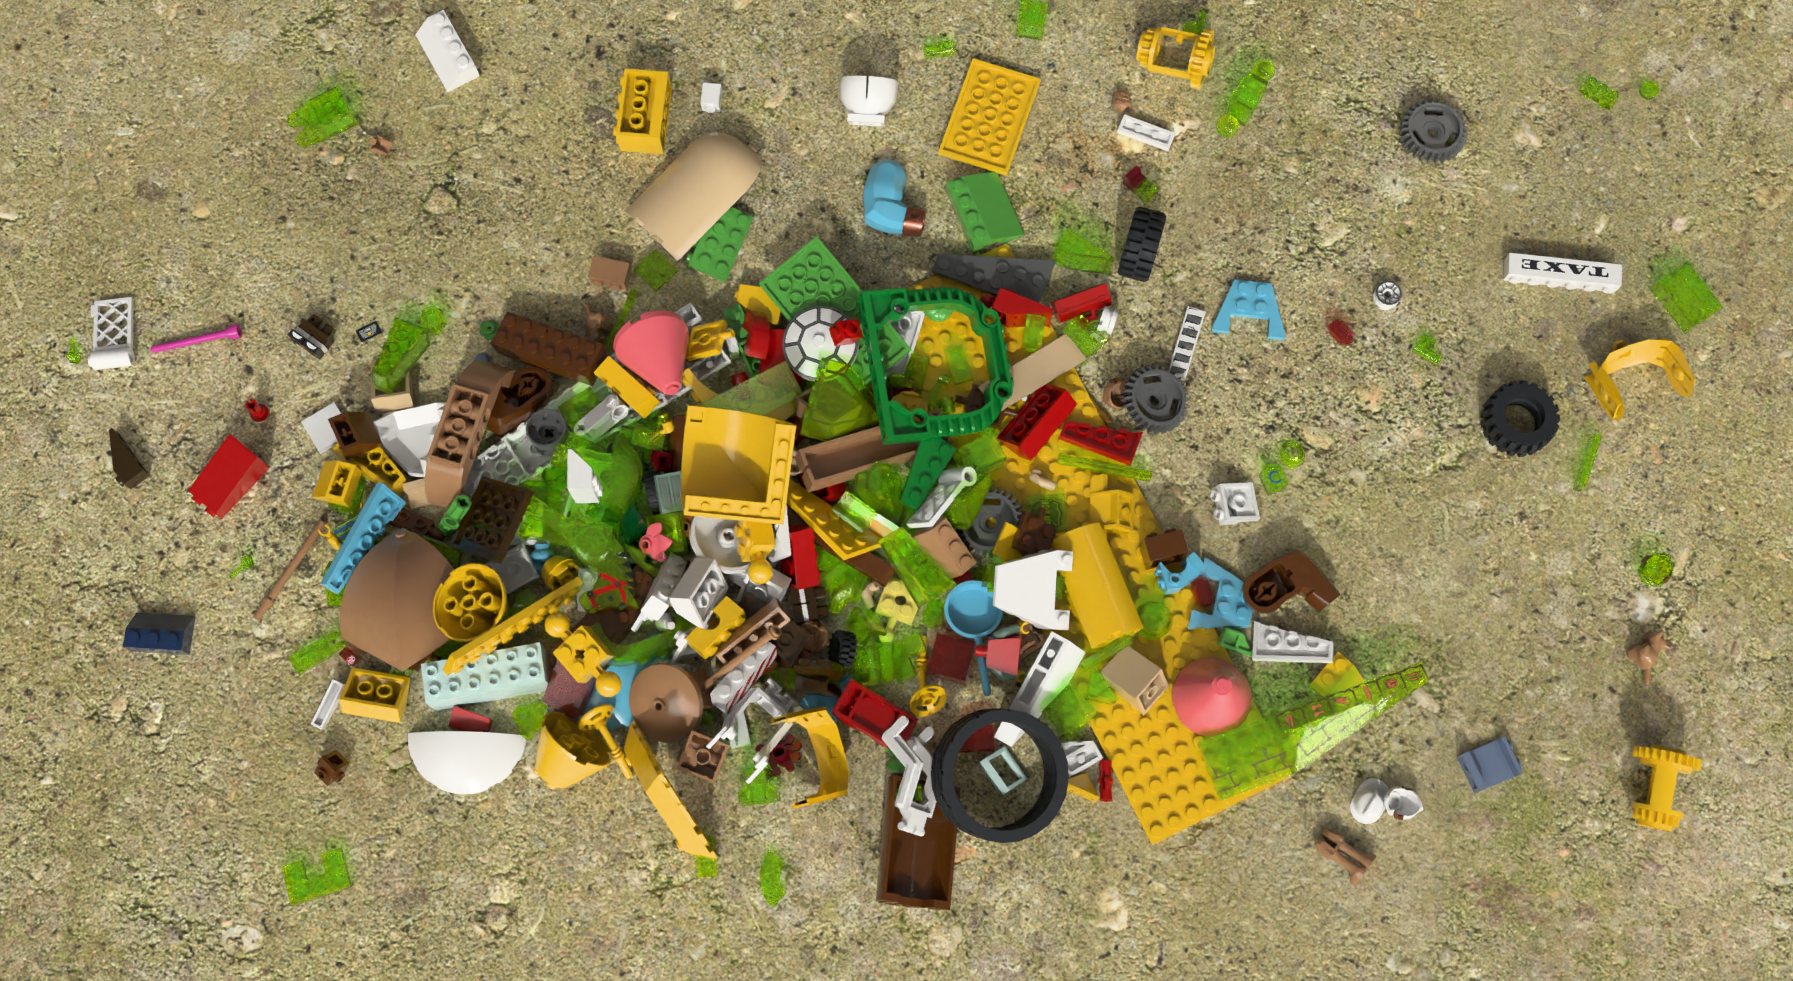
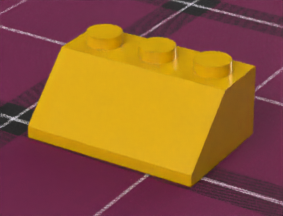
M352 667L339 698L342 713L400 723L407 706L410 677Z

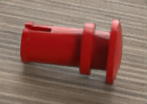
M250 399L252 403L246 401L245 408L249 411L252 420L262 422L267 419L269 410L265 405L257 403L254 399Z

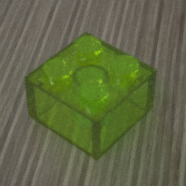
M1070 684L1042 711L1071 741L1099 714Z

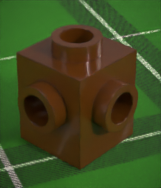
M334 750L318 760V766L314 773L329 786L334 782H340L345 777L344 772L349 762L337 750Z

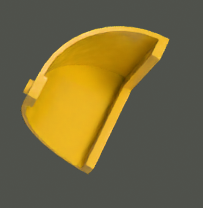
M687 405L681 462V505L683 514L783 525L796 425L784 420L754 413Z

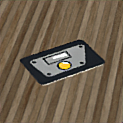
M374 321L356 330L360 341L365 342L381 334L382 331L377 321Z

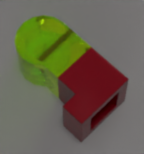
M1135 166L1124 176L1123 184L1143 202L1148 203L1158 194L1157 187L1141 173L1139 167Z
M645 447L642 453V460L644 463L653 464V470L671 472L674 453L660 448Z

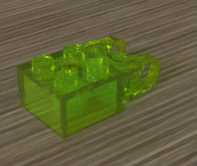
M338 85L305 101L306 104L291 113L287 118V123L292 128L305 126L304 130L295 139L299 147H308L328 140L359 124L347 96Z

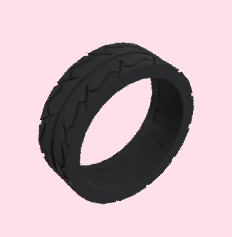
M1001 708L981 709L963 716L952 724L940 739L933 754L931 765L932 790L936 802H938V806L945 817L961 831L987 841L998 843L1019 842L1036 835L1047 827L1058 814L1057 812L1060 810L1067 793V780L1069 778L1068 761L1063 747L1061 748L1060 741L1046 724L1022 711ZM1007 722L1022 729L1038 747L1043 760V786L1036 803L1024 817L1002 827H985L969 816L960 804L954 786V766L960 749L975 731L992 723Z

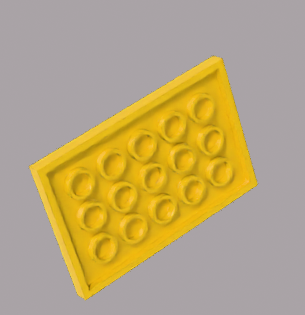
M973 58L940 145L938 155L1008 176L1041 79Z

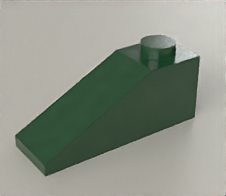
M632 503L629 505L620 523L619 529L621 534L619 536L624 544L628 543L629 545L633 544L636 546V540L640 541L641 537L646 535L647 527Z

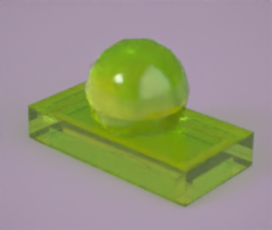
M1199 10L1197 22L1193 20L1186 22L1183 26V31L1201 35L1203 29H1205L1206 10Z

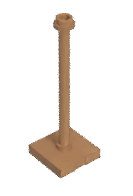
M770 625L767 628L766 634L709 678L705 670L689 673L700 688L703 698V710L717 708L712 704L710 695L714 690L712 685L768 641L771 639L777 640L782 632L777 625Z

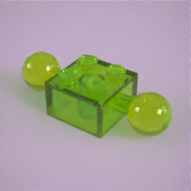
M1265 58L1257 60L1253 64L1251 72L1249 71L1246 77L1242 76L1237 85V90H1233L1226 106V109H1228L1227 114L1221 116L1216 122V131L1221 137L1231 138L1237 134L1239 124L1244 127L1264 96L1268 81L1274 76L1275 66L1270 60Z

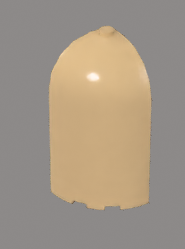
M718 131L704 134L692 142L625 211L652 236L655 234L657 236L655 240L678 261L754 183L760 173L762 162L755 154L757 150L750 143L745 145L732 134Z

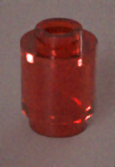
M1339 318L1327 327L1329 334L1340 346H1348L1355 339L1353 337L1355 333Z
M1203 578L1194 580L1190 589L1196 604H1199L1200 608L1214 604L1215 596L1209 581Z

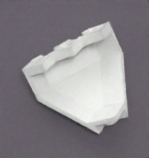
M432 402L382 414L383 417L373 421L383 444L381 447L410 476L425 477L427 454L446 402Z

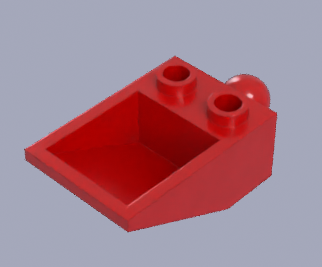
M1000 288L995 300L988 293L983 294L979 299L986 308L992 307L998 313L1000 323L1004 327L1049 326L1051 323L1053 308L1020 296L1011 289Z

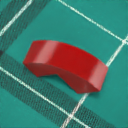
M747 309L742 326L749 333L744 352L750 357L766 360L770 339L768 318L765 313Z

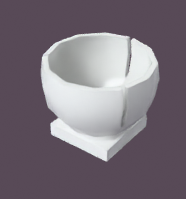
M867 76L841 77L839 94L841 102L849 112L847 117L849 125L885 127V115L896 102L898 93L897 81L890 78L869 76L868 83L866 82Z

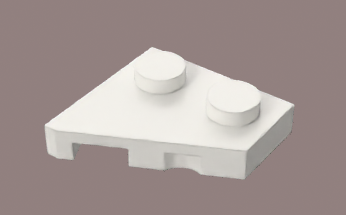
M1094 741L1061 743V748L1063 747L1068 761L1069 778L1103 759Z

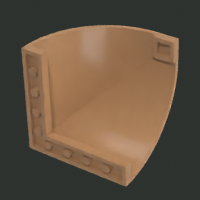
M405 528L396 530L393 534L376 544L363 557L347 583L340 608L342 639L401 671L406 670L452 640L445 636L434 621L433 601L439 585L444 583L450 576L449 573L455 569L424 538Z

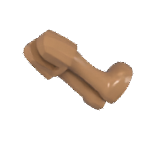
M1325 828L1321 835L1332 846L1321 839H1317L1314 846L1327 860L1331 858L1344 866L1351 874L1350 883L1356 886L1376 858V855L1371 852L1365 854L1354 849L1343 841V835ZM1340 849L1341 851L1353 857L1360 863L1361 866L1350 861L1338 850Z

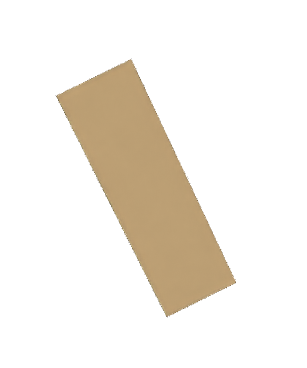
M1068 333L1010 367V377L1014 381L1013 394L1003 404L1002 410L1087 360ZM990 380L978 386L983 394ZM998 390V393L1004 396L1003 392Z

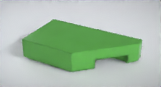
M1223 626L1217 645L1252 656V651L1248 646L1244 633Z

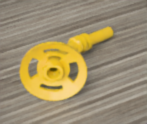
M920 636L919 656L916 659L918 662L916 663V666H918L916 670L918 671L919 690L912 695L909 702L911 712L919 717L935 714L944 706L947 699V694L943 687L926 684L925 671H927L926 666H928L926 663L928 662V659H926L927 636ZM938 696H940L939 701L935 705H933L937 701ZM917 706H927V709L919 710Z
M611 704L599 705L580 719L578 728L583 732L594 729L599 730L610 748L609 753L613 760L617 761L625 778L629 779L633 774L624 759L625 755L606 727V722L614 713V707Z

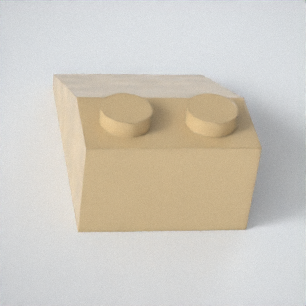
M409 355L371 360V400L376 415L415 407Z

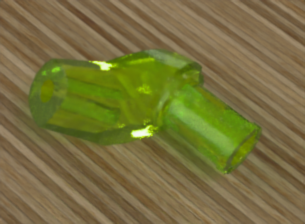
M853 568L847 569L845 583L840 584L831 592L828 610L831 613L839 614L844 605L856 597L859 590L856 585L859 575L858 570Z

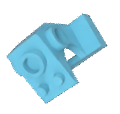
M1195 552L1187 557L1181 566L1183 571L1180 573L1170 572L1162 562L1158 564L1154 575L1159 577L1157 579L1160 589H1163L1164 595L1179 592L1189 583L1198 579L1206 569V565Z

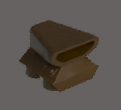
M796 659L793 665L796 673V692L840 698L842 692L837 681L845 676L844 666L828 660Z

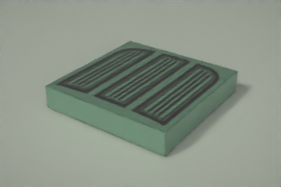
M681 471L655 475L654 481L660 514L681 511Z

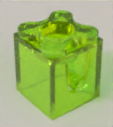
M994 433L964 445L958 449L959 453L955 454V460L959 466L972 467L976 471L977 479L1000 469L1003 466L1002 463L1007 461V457Z

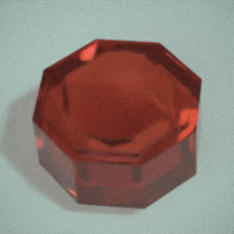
M345 647L339 652L344 661L352 667L359 661L356 653L350 648Z

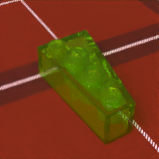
M395 317L393 327L390 328L388 338L382 346V352L378 355L371 371L373 388L388 394L393 392L430 346L428 329Z
M903 527L898 528L878 541L918 608L957 585L945 575L946 572L941 567L938 568L928 553L925 554L920 549L919 544Z

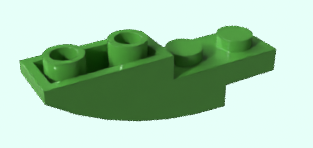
M739 303L722 312L729 328H732L735 332L739 352L753 379L758 377L761 359L750 357L744 352L749 333L742 327L745 315Z

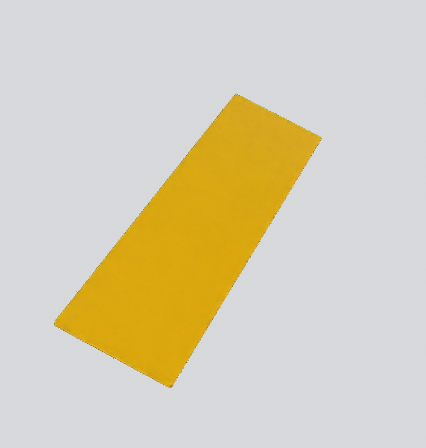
M1007 244L979 255L984 257L1015 258ZM939 275L906 288V290L935 287L960 288L973 294L977 300L983 294H986ZM958 311L952 312L950 317L943 322L933 321L926 315L924 316L908 371L922 399L927 402L929 411L939 408L942 415L965 413V405L954 403L956 395L967 398L973 384L981 385L990 380L982 337L976 335L972 330L969 317ZM984 318L987 323L991 324L989 319ZM1051 324L1049 326L1004 327L1003 339L1007 344L1006 355L1010 361V367L1058 339ZM1073 367L1047 384L1066 389L1076 401L1077 406L1031 461L1019 457L996 439L1013 419V417L1007 415L1002 421L1000 430L987 427L977 433L951 436L952 446L956 448L952 457L958 468L972 467L976 471L977 480L975 484L968 486L973 497V491L981 494L980 488L987 492V488L991 487L992 492H994L995 487H998L999 493L1005 489L1006 496L1009 493L1013 494L1011 500L1014 498L1018 499L1016 505L1021 504L1023 506L1019 511H1027L1029 513L1033 504L1039 502V500L1048 499L1049 502L1055 501L1059 503L1060 511L1063 513L1061 516L1062 525L1057 527L1055 535L1060 532L1066 533L1090 521V480L1094 475H1108L1107 491L1118 489L1134 494V531L1107 530V541L1144 628L1132 636L1117 638L1105 647L1091 648L1061 572L1057 571L1054 610L1070 611L1069 630L1041 629L1046 640L1052 631L1086 652L1069 685L1108 760L1112 761V769L1150 843L1155 844L1290 777L1292 772L1289 767L1282 769L1285 768L1284 764L1288 766L1283 755L1281 757L1284 764L1280 756L1266 760L1264 750L1268 758L1281 754V751L1253 699L1250 712L1242 725L1235 731L1220 737L1198 735L1186 728L1178 719L1172 704V688L1179 673L1188 664L1202 658H1219L1232 664L1233 662L1226 649L1217 645L1219 636L1215 628L1187 629L1192 610L1206 614L1191 584L1189 583L1177 593L1164 595L1163 589H1160L1157 579L1159 577L1154 575L1156 568L1145 569L1140 546L1147 535L1152 533L1161 535L1163 532L1127 465L1059 440L1065 421L1087 423L1093 427L1105 426ZM1034 392L1027 395L1026 401L1019 400L1008 408L1020 410ZM1039 469L1041 477L1055 481L1056 486L1054 490L1051 491L1040 487L1029 478L1031 470ZM983 500L982 505H1001V500ZM989 518L986 523L989 528H994L997 522L995 518ZM1179 562L1165 565L1166 569L1172 573L1183 571ZM1125 644L1161 668L1169 685L1168 689L1145 715H1142L1111 688L1100 674L1103 666L1109 663L1115 657L1116 652L1123 648ZM1262 760H1266V761H1264V762H1261V763L1256 764V765H1255V766H1256V769H1255L1254 766H1250V765L1255 764V763H1257V762H1260V761H1262ZM1213 768L1216 771L1218 777L1221 775H1225L1229 772H1232L1230 775L1232 776L1235 784L1232 782L1229 774L1213 780L1214 778H1216Z

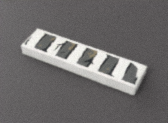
M1189 306L1187 307L1169 366L1170 373L1176 372L1175 377H1182L1181 380L1183 381L1186 379L1206 311Z

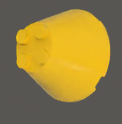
M466 564L458 567L449 573L450 576L444 583L439 585L433 601L434 621L445 636L454 641L471 642L509 619L510 608L504 583L501 577L488 566Z
M549 712L542 719L535 765L532 769L553 790L557 787L567 788L606 768L612 761V758L609 757L610 749L594 730L580 731L578 723L568 719L569 715L560 712Z

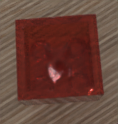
M937 633L926 675L964 685L975 649V643Z

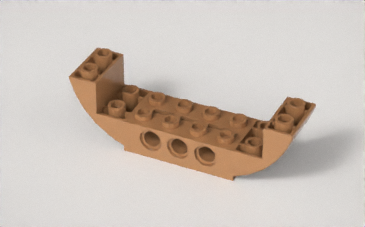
M476 360L464 369L456 383L453 384L427 454L425 493L428 503L447 508L456 496L464 494L470 498V495L463 491L500 387L509 388L515 370L486 361Z

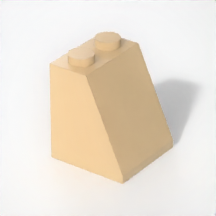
M1127 644L1116 652L1115 657L1109 663H1106L1100 672L1104 681L1142 715H1145L1169 687L1162 669Z

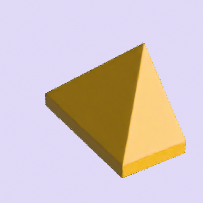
M1087 773L1068 778L1067 791L1095 803L1098 801L1099 796Z

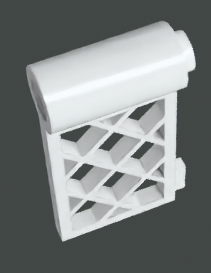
M132 297L94 301V305H91V316L94 317L93 352L88 356V364L94 370L133 366L135 364L133 351L134 299ZM128 303V308L123 313L117 310L122 304ZM109 306L110 309L102 315L100 307ZM115 311L120 316L112 323L107 318ZM123 319H126L127 325L121 330L117 325ZM107 321L111 325L102 332L100 325ZM116 328L119 333L111 339L107 335ZM123 335L127 337V344L119 345L116 343ZM105 337L110 341L106 346L99 347V342Z
M972 467L944 469L938 477L939 484L916 513L907 521V526L909 528L932 527L965 486L975 484L977 480L976 471Z

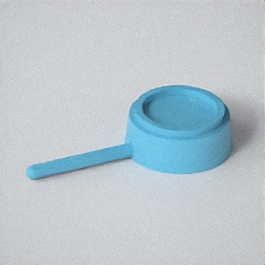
M972 580L960 583L950 591L945 601L944 612L951 629L960 637L975 640L976 646L983 645L982 638L988 636L997 628L1002 619L1003 610L993 606L994 588L985 582ZM977 656L983 694L990 696L991 688L986 658Z

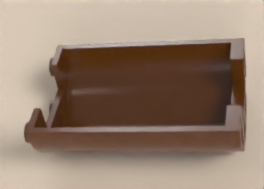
M891 773V776L887 777L876 902L910 908L950 910L957 827L945 817L938 806V802H936L932 818L927 817L924 836L899 830L898 823L902 821L903 816L899 808L895 807V801L903 774ZM918 780L913 802L920 803L925 781ZM955 787V791L960 802L961 788Z

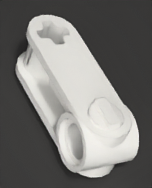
M611 394L575 424L574 432L581 436L586 444H591L621 419L625 418L628 414V407L619 395Z

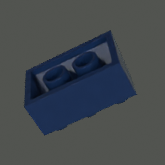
M136 613L126 627L123 647L131 652L190 655L196 617Z

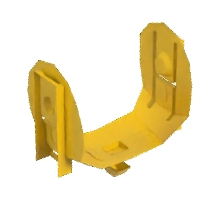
M1666 338L1659 340L1649 339L1624 347L1625 340L1615 341L1613 343L1614 352L1609 353L1600 367L1596 361L1589 363L1588 366L1592 370V374L1583 377L1610 419L1616 421L1623 418L1624 404L1620 391L1608 374L1624 367L1650 362L1663 367L1672 387L1679 395L1688 398L1694 392V383L1696 381L1680 347L1673 341H1667Z
M826 706L788 713L770 719L772 723L769 725L797 722L805 727L817 757L821 781L820 788L817 794L807 796L804 801L793 803V809L848 795L849 769L845 756L847 750L845 744H842L837 725L827 713Z

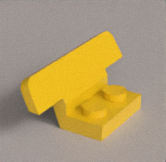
M1100 474L1094 475L1090 480L1091 524L1100 522L1106 539L1107 530L1134 531V494L1118 489L1107 491L1108 475Z

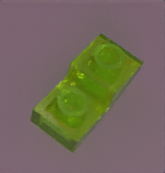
M777 668L764 677V687L768 686L765 684V681L770 677L783 689L795 690V669Z

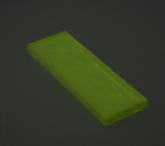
M784 361L697 406L765 415L794 400L802 391L787 361Z

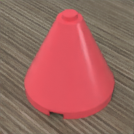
M658 310L641 314L640 320L633 324L628 321L616 334L613 342L616 357L621 364L664 394L674 395L681 388L689 340V330L686 322L682 320L680 315L671 311Z
M1202 658L1188 664L1177 676L1172 688V704L1178 719L1190 731L1205 737H1220L1235 731L1246 720L1251 709L1252 692L1247 678L1235 665L1219 658Z

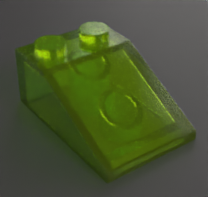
M1067 228L1055 245L1052 260L1056 261L1057 266L1065 267L1068 270L1109 275L1115 258Z

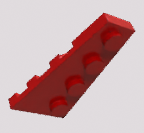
M1065 421L1059 440L1131 466L1143 432L1136 431V433L1127 432V429L1119 428V430L1108 429L1107 426L1093 427L1087 423Z

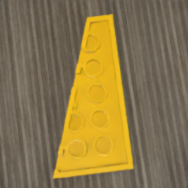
M789 479L786 503L843 560L883 547L885 540L811 492L808 493L805 488Z

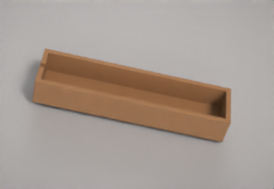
M939 408L927 412L928 416L942 415ZM877 426L799 449L794 458L800 473H804L802 479L809 493L911 462L915 458L916 449L920 441L882 445L880 427ZM951 436L941 437L950 445L953 444Z

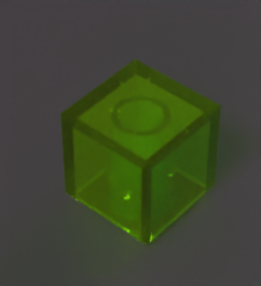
M1022 0L1017 23V37L1043 40L1049 3Z

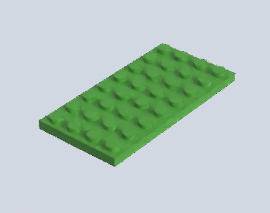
M817 236L758 283L789 322L805 309L815 306H828L840 310L850 319H857L863 334L857 299L862 289ZM888 321L877 333L879 350L883 353L882 367L883 370L887 371L908 354L911 348ZM864 334L859 339V351L854 364L845 374L837 378L838 382L852 398L860 393L871 381Z

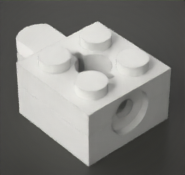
M773 569L771 579L764 583L765 585L752 582L748 576V570L738 574H728L730 581L741 586L736 599L738 602L749 591L767 604L775 597L782 603L792 580Z

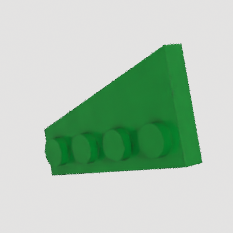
M941 437L920 441L900 502L916 512L953 456L956 448Z

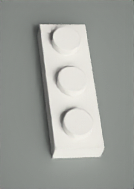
M1125 114L1117 131L1119 134L1165 151H1169L1175 136L1174 132Z

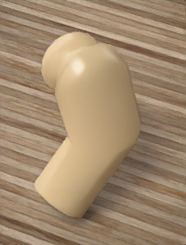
M1032 469L1031 474H1029L1030 480L1040 487L1053 491L1056 482L1041 477L1039 469Z
M875 581L867 582L861 592L866 610L875 607L872 596L879 589V584Z

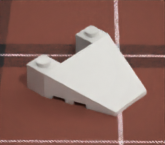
M1041 550L1038 553L1029 554L1022 558L996 565L993 606L1011 615H1015L1037 628L1069 630L1070 611L1054 610L1056 574L1057 571H1072L1073 551Z

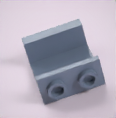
M1505 736L1457 757L1474 794L1523 773L1521 770L1522 764L1518 758H1515L1512 752L1513 746L1509 740H1506Z

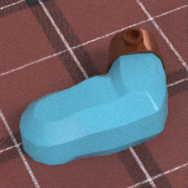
M883 159L875 163L870 169L863 192L864 222L866 225L888 234L921 237L925 224L926 210L903 204V192L907 184V176L904 168L895 160Z

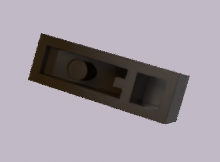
M111 428L109 436L113 471L117 475L115 479L122 487L125 485L131 490L150 475L122 436Z

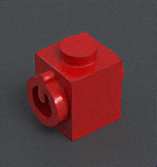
M857 319L838 321L829 328L835 346L854 344L863 337Z

